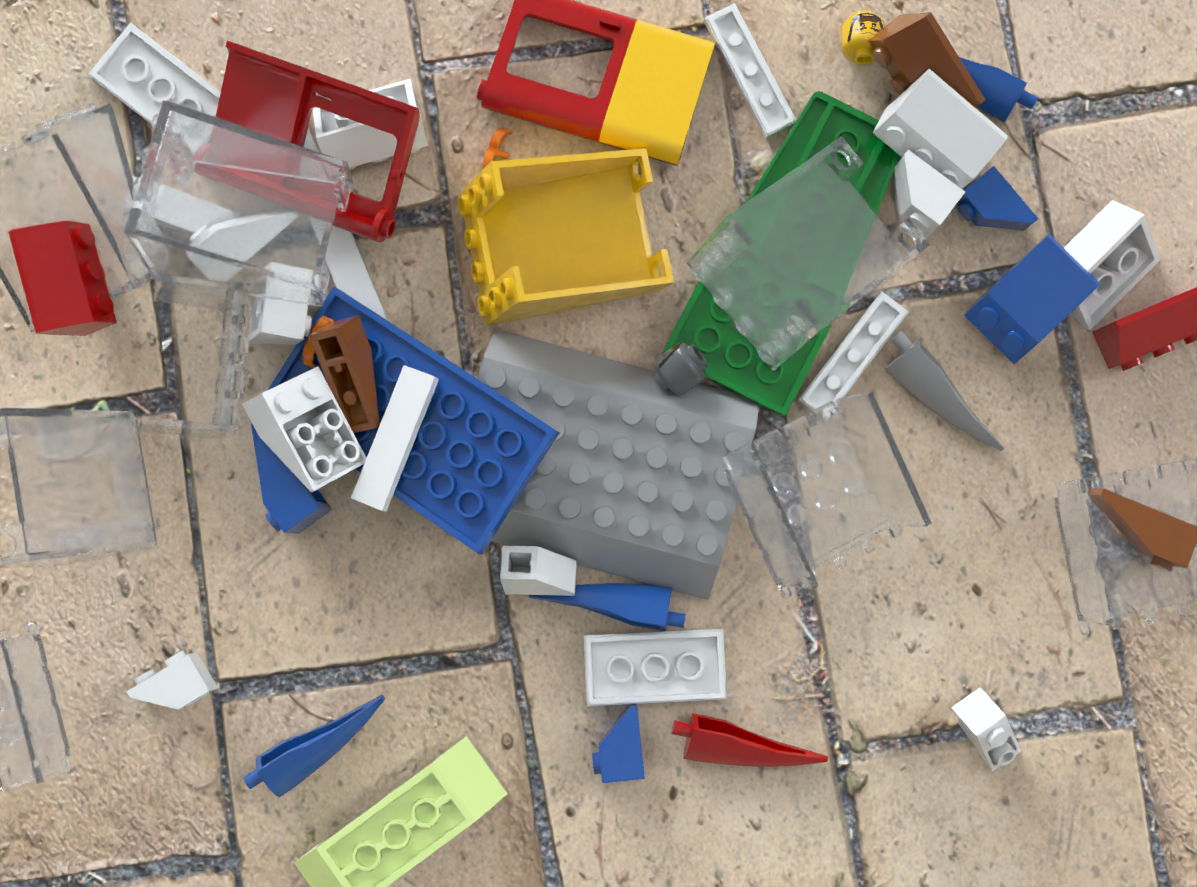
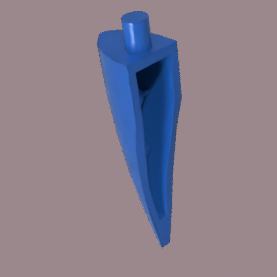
M959 57L986 99L983 103L976 106L982 111L1005 122L1016 102L1029 109H1032L1038 97L1024 90L1027 82L997 67Z
M627 583L576 585L575 596L529 595V598L587 609L631 626L666 631V625L684 628L686 616L683 613L669 611L672 588L657 585Z
M382 694L334 721L307 733L282 741L256 758L257 769L243 777L245 784L249 789H252L264 781L277 797L283 796L324 765L344 747L367 723L384 702L385 697Z

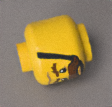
M867 10L857 11L847 18L841 26L842 54L858 65L872 63L875 59L872 55L873 48L869 40L885 27L883 19L872 11Z

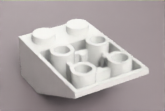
M318 366L242 404L259 437L310 492H314L354 470L366 461V456Z

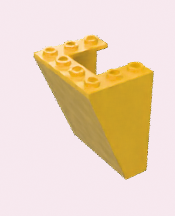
M646 148L491 161L460 193L458 209L460 215L464 216L466 230L464 239L467 249H471L473 259L471 275L473 281L478 285L480 295L477 301L478 311L481 316H484L486 326L655 293L674 283L668 250L662 249L652 255L640 197V191L653 182ZM639 164L641 166V178L638 172ZM659 263L662 268V277L659 274Z

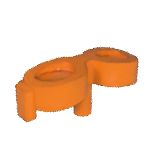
M501 127L494 132L484 155L483 169L491 161H495L496 155L507 160L509 159L510 153L499 148L507 135L513 133L512 130Z
M326 316L320 317L312 326L309 335L334 320ZM308 336L304 344L302 360L304 365L315 368V364L312 363L315 349L310 336Z

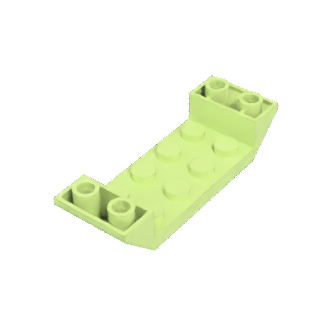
M466 736L348 825L304 854L294 864L310 887H387L476 822L508 793L468 736Z

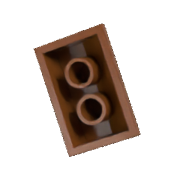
M931 12L899 15L869 40L873 48L872 55L875 61L881 67L886 68L892 78L890 80L891 85L899 95L930 69L972 106L976 107L986 100Z

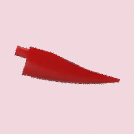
M692 713L690 723L674 720L672 726L673 735L686 737L683 759L754 767L799 766L828 761L826 755L769 739L723 719Z

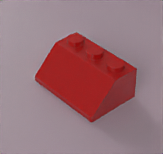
M65 220L8 231L36 334L87 336L117 323L113 301L108 292L104 277L105 272L100 263L95 245V236L90 224Z
M1197 287L1092 331L1108 369L1121 365L1122 370L1125 371L1142 364L1141 356L1150 352L1156 358L1175 350L1172 343L1184 339L1186 345L1197 341Z

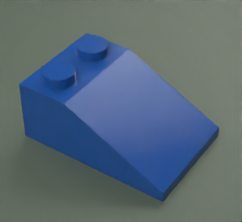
M1048 234L977 299L964 316L1015 364L1099 287L1100 283Z
M251 424L263 504L269 511L265 516L276 531L282 529L284 533L300 534L330 512L332 508L318 489L314 492L309 491L259 437L253 424Z

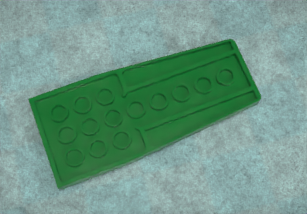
M821 91L815 92L709 260L662 353L680 342L686 343L689 346L694 344L708 363V368L705 369V378L760 404V406L782 417H786L832 326L900 157L899 154L873 133L879 120Z

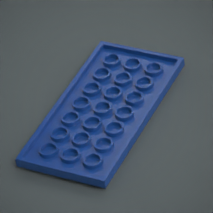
M333 286L312 319L311 328L322 316L333 319V322L359 315L372 352L380 423L404 365L439 379L393 495L476 553L483 554L560 432ZM304 336V340L296 344L269 389L313 369L304 365L302 360L304 344L308 337ZM315 352L312 363L315 364V367H319L320 371L324 376L323 370L321 368L320 362ZM379 427L354 433L366 458ZM364 464L355 469L361 473Z

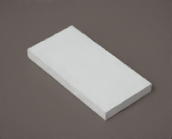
M130 22L89 72L88 76L193 157L198 146L211 139L221 92Z
M723 628L584 635L587 706L727 699Z

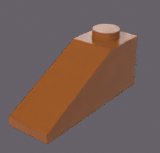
M358 315L328 323L309 335L328 386L353 433L377 428L380 426L372 352L360 317Z
M1090 489L1088 496L1140 554L1152 558L1151 565L1166 571H1172L1173 567H1188L1197 544V526L1107 489Z

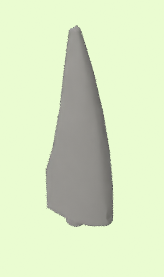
M902 331L899 332L891 341L902 352L886 367V370L918 400L952 425L1000 451L1005 449L967 406L939 361L918 339L912 342Z

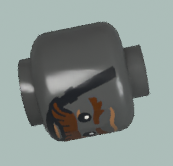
M680 342L658 356L656 360L658 372L654 374V377L664 391L670 389L675 394L682 395L704 381L706 376L705 369L708 368V363L697 346L694 344L689 346L686 343Z

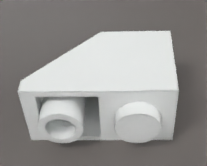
M503 546L500 581L505 594L575 596L576 560L538 546Z
M181 651L165 661L167 667L158 673H155L152 669L134 680L136 686L128 690L127 694L133 699L179 710L216 690L218 686L198 652L186 655L184 651Z
M978 688L951 707L959 725L992 771L1000 766L1009 764L1021 752L1006 715L981 688Z

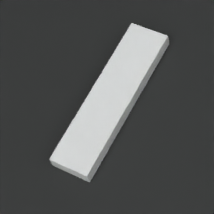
M734 3L705 17L704 23L765 140L794 126L797 120L736 4Z
M881 291L797 401L823 421H826L909 311Z
M403 366L351 496L352 499L387 512L439 381L438 378L411 367Z

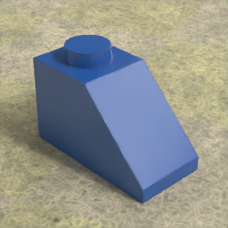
M995 166L969 185L957 202V210L965 220L972 221L975 226L1024 231L1038 220V217Z
M629 704L598 744L599 752L592 753L594 774H601L602 783L645 779L637 704Z

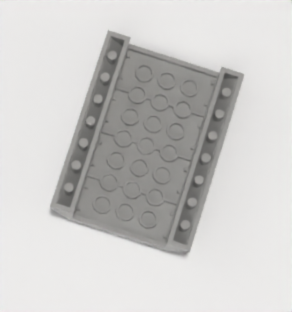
M495 329L484 354L477 379L560 432V434L491 542L506 546H538L576 560L577 565L651 585L671 587L673 591L708 600L721 564L756 430L760 404L734 392L701 383L682 395L675 394L670 389L664 391L654 377L656 371Z

